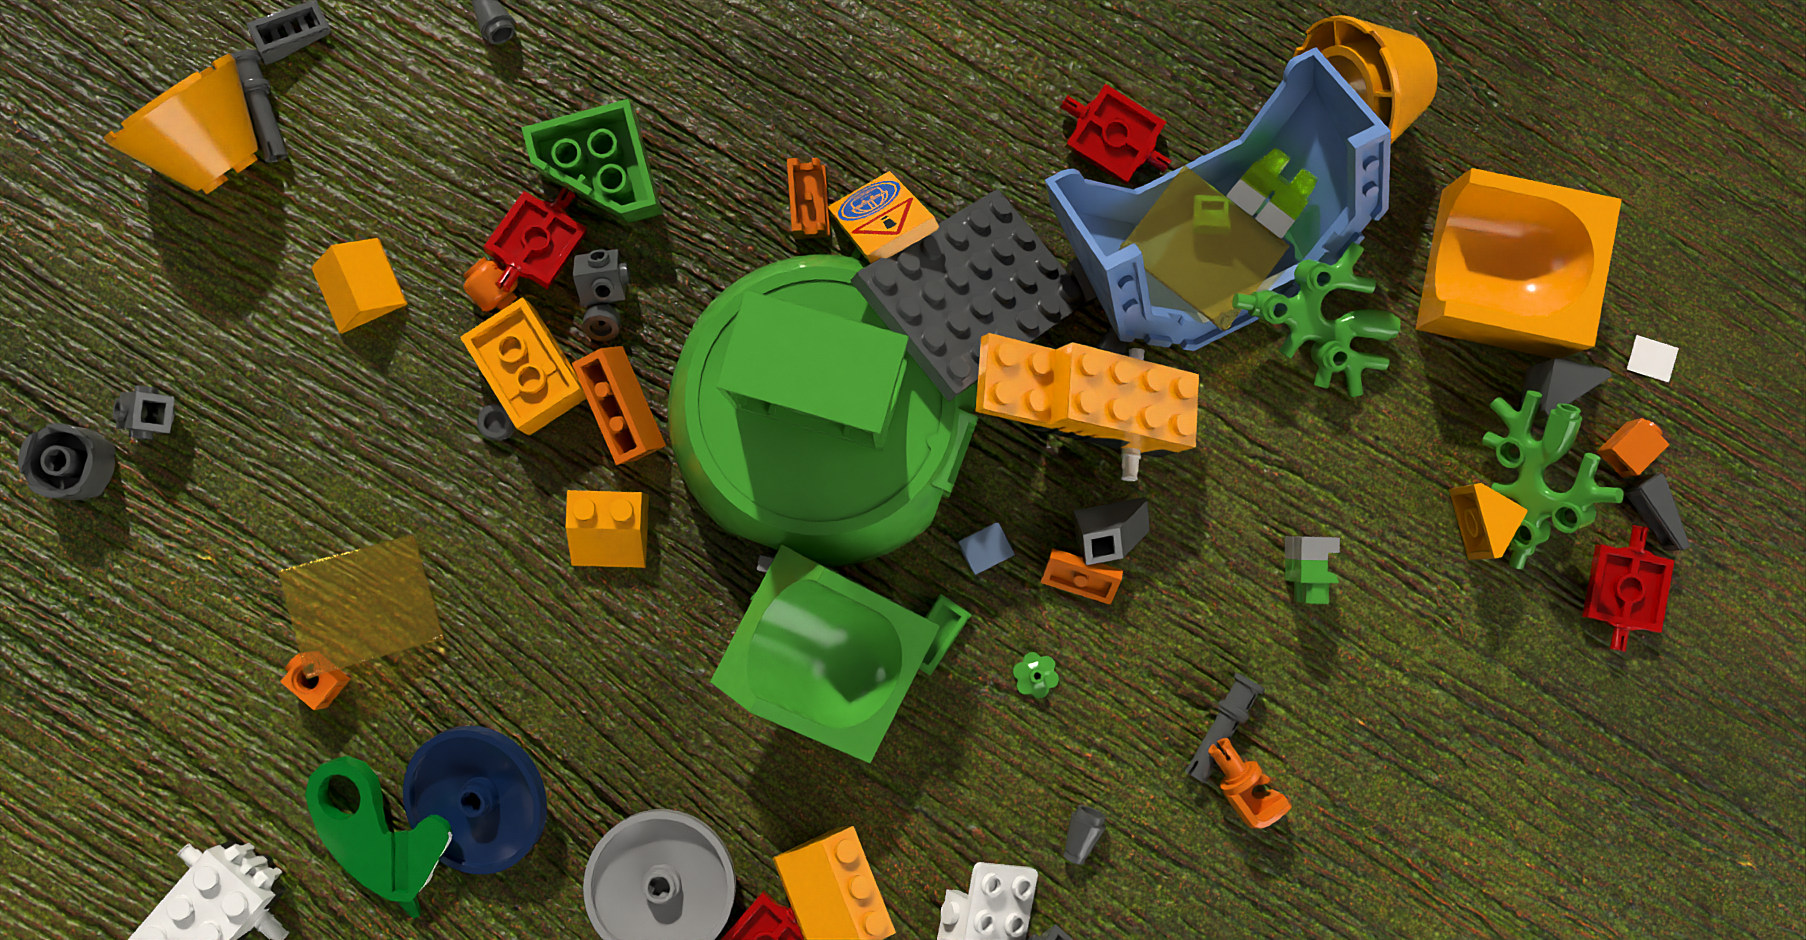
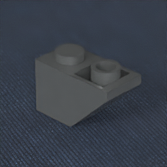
M1146 497L1073 511L1076 541L1086 565L1124 558L1149 532Z

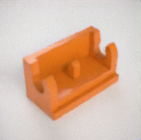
M798 158L787 159L791 226L795 240L831 237L829 209L827 207L825 164L821 165L819 158H812L810 163H800Z

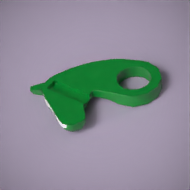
M344 756L321 764L309 776L305 796L309 812L323 844L336 861L363 886L385 899L398 902L413 919L421 915V908L417 895L431 880L441 857L450 844L453 836L451 824L439 815H430L419 822L412 830L392 833L389 831L385 821L383 795L379 778L366 762L350 756ZM339 774L348 777L358 788L360 805L355 814L343 813L334 807L328 794V785L333 775Z

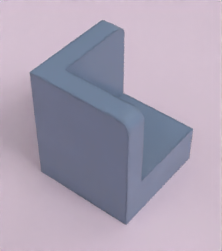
M994 523L957 542L973 575L1015 555L999 523Z

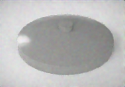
M655 809L631 815L616 824L596 845L585 870L583 884L584 902L589 919L603 940H715L725 926L734 904L736 894L735 869L726 845L716 832L703 821L676 810Z

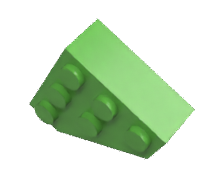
M629 99L521 127L530 163L540 174L568 188V190L627 223L663 214L638 117Z

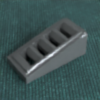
M311 0L246 23L250 36L265 65L276 62L332 33L316 0ZM311 15L316 27L309 28L304 17ZM297 21L302 32L295 33L291 24ZM284 28L288 37L281 39L278 30ZM271 35L274 42L267 44L265 37Z
M1662 472L1646 475L1624 490V493L1664 551L1685 550L1690 546L1669 485Z

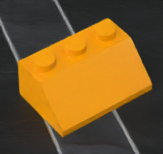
M854 826L836 827L772 858L804 940H883L896 933Z

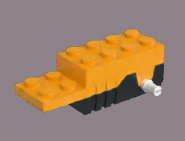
M988 333L981 336L975 412L1027 423L1026 429L1041 431L1047 434L1118 449L1122 452L1123 472L1121 479L1135 481L1138 480L1137 472L1141 455L1160 458L1196 447L1199 374L1144 361L1145 350L1139 348L1129 349V356L1074 342L1058 349H1052Z

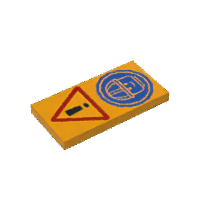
M890 171L827 206L832 217L870 264L880 258H890L937 231L939 228L935 217Z

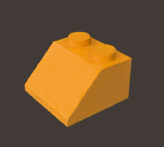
M567 490L565 528L571 565L646 568L649 495L642 492Z

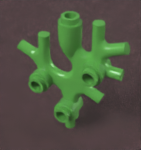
M1351 242L1342 257L1331 266L1312 259L1299 263L1295 269L1294 278L1297 285L1300 286V291L1294 297L1287 298L1282 294L1263 290L1260 292L1254 291L1251 295L1236 293L1232 300L1233 308L1247 310L1250 316H1256L1272 324L1284 322L1288 325L1290 334L1279 349V352L1290 359L1305 341H1315L1311 348L1312 361L1318 365L1314 385L1329 388L1332 373L1344 370L1348 396L1350 397L1363 395L1361 380L1363 369L1371 368L1385 371L1389 366L1388 356L1354 351L1350 348L1351 340L1358 336L1388 341L1390 338L1394 339L1398 335L1401 325L1400 319L1395 317L1392 312L1376 309L1354 310L1336 320L1325 319L1322 315L1321 303L1329 291L1343 288L1373 293L1375 290V279L1356 276L1353 273L1354 264L1365 250L1355 242Z
M1531 390L1526 392L1522 408L1519 412L1515 411L1502 397L1496 398L1489 407L1507 425L1509 435L1503 438L1489 431L1482 440L1484 446L1496 451L1497 459L1503 466L1518 468L1519 473L1516 481L1511 483L1495 482L1491 489L1506 498L1515 499L1518 505L1528 510L1509 544V547L1513 550L1509 565L1517 569L1524 568L1527 556L1534 553L1536 545L1545 542L1549 538L1551 527L1546 518L1552 517V522L1559 531L1573 533L1594 522L1596 508L1593 503H1621L1624 496L1622 488L1599 487L1595 483L1594 477L1601 458L1593 453L1584 454L1575 483L1569 491L1558 493L1547 486L1544 480V471L1547 466L1562 458L1572 447L1582 422L1581 410L1570 404H1557L1556 409L1550 411L1543 438L1537 441L1531 436V429L1542 394Z

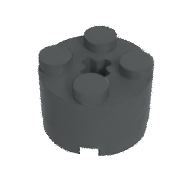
M53 423L46 425L45 428L37 433L33 432L25 439L19 452L18 466L20 473H24L29 483L27 484L33 492L49 498L84 500L97 497L103 493L114 472V456L116 451L112 443L108 442L101 434L94 430Z

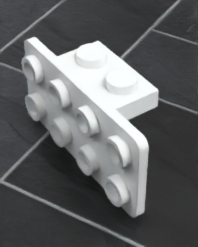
M984 862L975 864L968 895L959 890H946L945 901L941 907V921L937 940H1025L1038 877L1037 871L1024 866Z

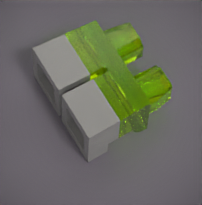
M1275 147L1262 160L1258 159L1252 164L1226 197L1253 216L1274 190L1275 194L1255 219L1282 239L1311 201L1309 196L1319 179L1308 170L1302 168L1290 183L1280 173L1291 158Z

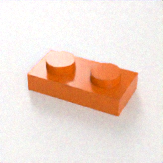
M1052 548L1040 583L1111 605L1121 583L1123 570L1103 563L1086 565L1083 557Z

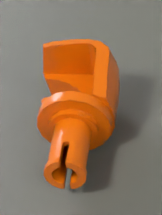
M1222 738L1217 741L1225 755L1214 744L1210 746L1208 753L1214 758L1225 774L1220 783L1222 792L1248 827L1262 829L1270 826L1291 809L1292 804L1285 795L1273 789L1252 792L1255 786L1269 783L1270 778L1262 773V769L1256 761L1244 763L1228 738Z

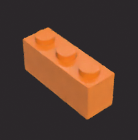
M623 346L600 348L572 363L616 465L637 461L666 447Z

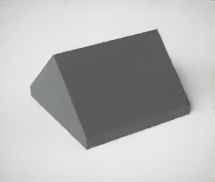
M1558 358L1526 368L1518 412L1521 410L1526 392L1529 390L1542 394L1535 420L1548 417L1550 411L1556 409L1557 404L1571 403L1612 377L1607 369Z

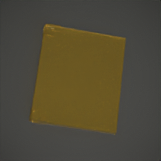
M1184 165L1126 241L1121 243L1119 250L1135 243L1142 253L1146 272L1225 332L1231 327V323L1242 310L1233 308L1232 300L1236 293L1251 295L1256 291L1290 245Z
M414 534L278 570L304 667L303 673L307 679L427 643L444 640V632L439 625Z

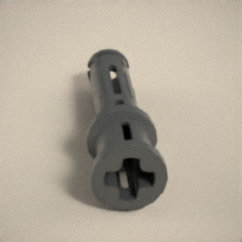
M250 49L232 53L231 55L236 61L246 103L264 154V160L268 163L278 162L277 156L279 155L284 160L289 155L285 149L267 95L270 92V84L263 77L259 65L261 60L258 51Z
M1237 672L1234 675L1236 681L1225 700L1220 699L1218 703L1219 707L1217 709L1220 711L1213 725L1185 772L1205 784L1216 765V761L1210 756L1208 749L1214 744L1217 749H1220L1222 753L1224 752L1217 741L1222 738L1231 739L1240 722L1244 724L1249 719L1248 711L1257 695L1263 694L1265 688Z

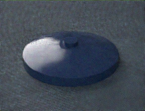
M472 725L445 730L428 740L417 750L405 773L403 802L408 822L411 828L414 829L419 822L430 815H439L449 821L453 836L440 862L453 869L470 874H492L503 871L516 864L528 854L542 834L547 815V798L540 773L529 755L516 742L498 731Z

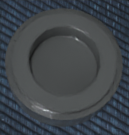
M501 404L487 405L480 411L477 418V426L480 433L494 441H502L509 438L516 429Z

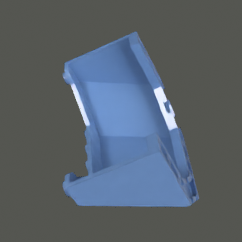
M1315 47L1293 57L1288 62L1283 73V81L1239 139L1233 140L1229 144L1134 190L1084 179L1076 169L1062 170L1045 179L1050 205L1120 341L1132 342L1135 338L1143 339L1147 345L1169 348L1173 343L1180 344L1183 350L1195 351L1260 319L1256 316H1250L1247 310L1233 308L1232 300L1236 293L1251 295L1254 291L1270 290L1287 298L1294 297L1300 291V286L1297 285L1294 278V272L1299 263L1312 259L1331 266L1342 257L1351 242L1360 244L1365 238L1361 233L1362 230L1372 219L1379 221L1389 209L1391 131ZM1242 177L1269 196L1253 216L1231 201L1230 231L1228 236L1192 234L1194 196L1226 197ZM1271 199L1297 217L1282 239L1255 219Z

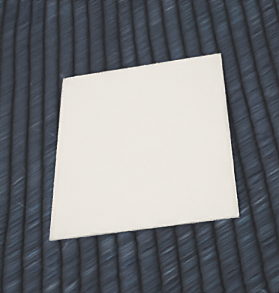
M1636 335L1627 370L1669 383L1679 348Z

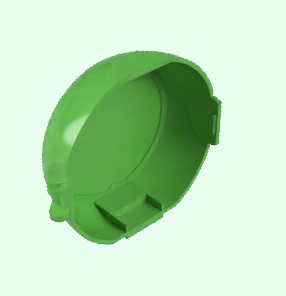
M857 247L851 257L815 254L776 261L756 269L727 287L707 306L694 323L679 356L668 397L669 436L676 462L690 492L713 521L724 531L775 550H779L782 544L826 567L851 565L872 560L905 545L925 531L932 524L941 497L947 499L950 497L979 418L972 414L976 405L978 382L951 401H948L907 350H905L903 358L909 359L883 450L734 408L716 388L745 289L891 331L850 281L858 271L870 265L869 261L865 259V256Z

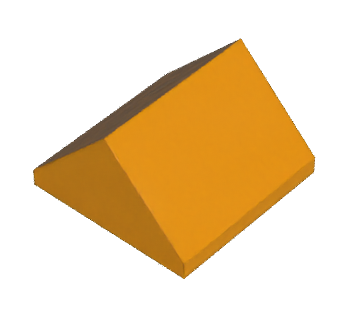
M378 238L331 245L311 267L337 329L341 334L408 304L382 243Z
M1482 483L1449 489L1468 560L1502 557L1528 510Z

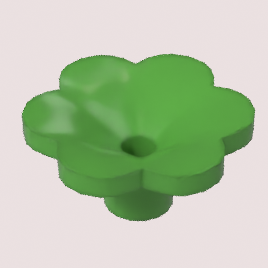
M1035 652L1027 653L1023 658V662L1017 663L1013 668V675L1018 679L1016 685L1018 691L1025 695L1032 693L1036 698L1045 697L1048 694L1049 688L1055 687L1059 682V676L1054 671L1055 661L1049 656L1040 657ZM1038 672L1040 677L1035 679L1034 674Z

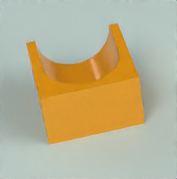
M1471 168L1442 190L1415 330L1558 359L1595 347L1622 199Z

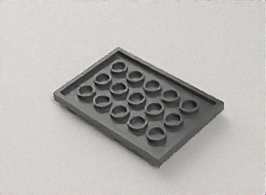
M999 189L994 190L939 223L937 231L890 258H880L858 271L850 280L891 331L909 336L906 350L948 401H951L978 381L981 336L992 333L1032 343L1085 304L1080 287Z

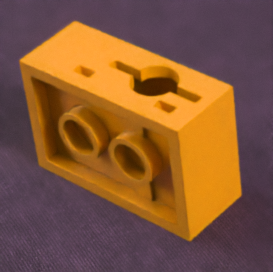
M523 297L460 337L515 427L529 436L587 399L570 362L535 307Z

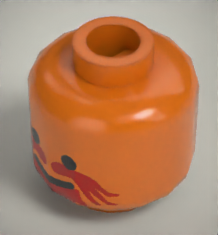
M485 256L463 275L466 279L463 289L483 311L488 312L495 307L501 311L518 298L513 291L518 287L519 281L517 279L509 292H504L503 287L501 289L498 288L495 282L502 275L506 267L495 258L487 260Z

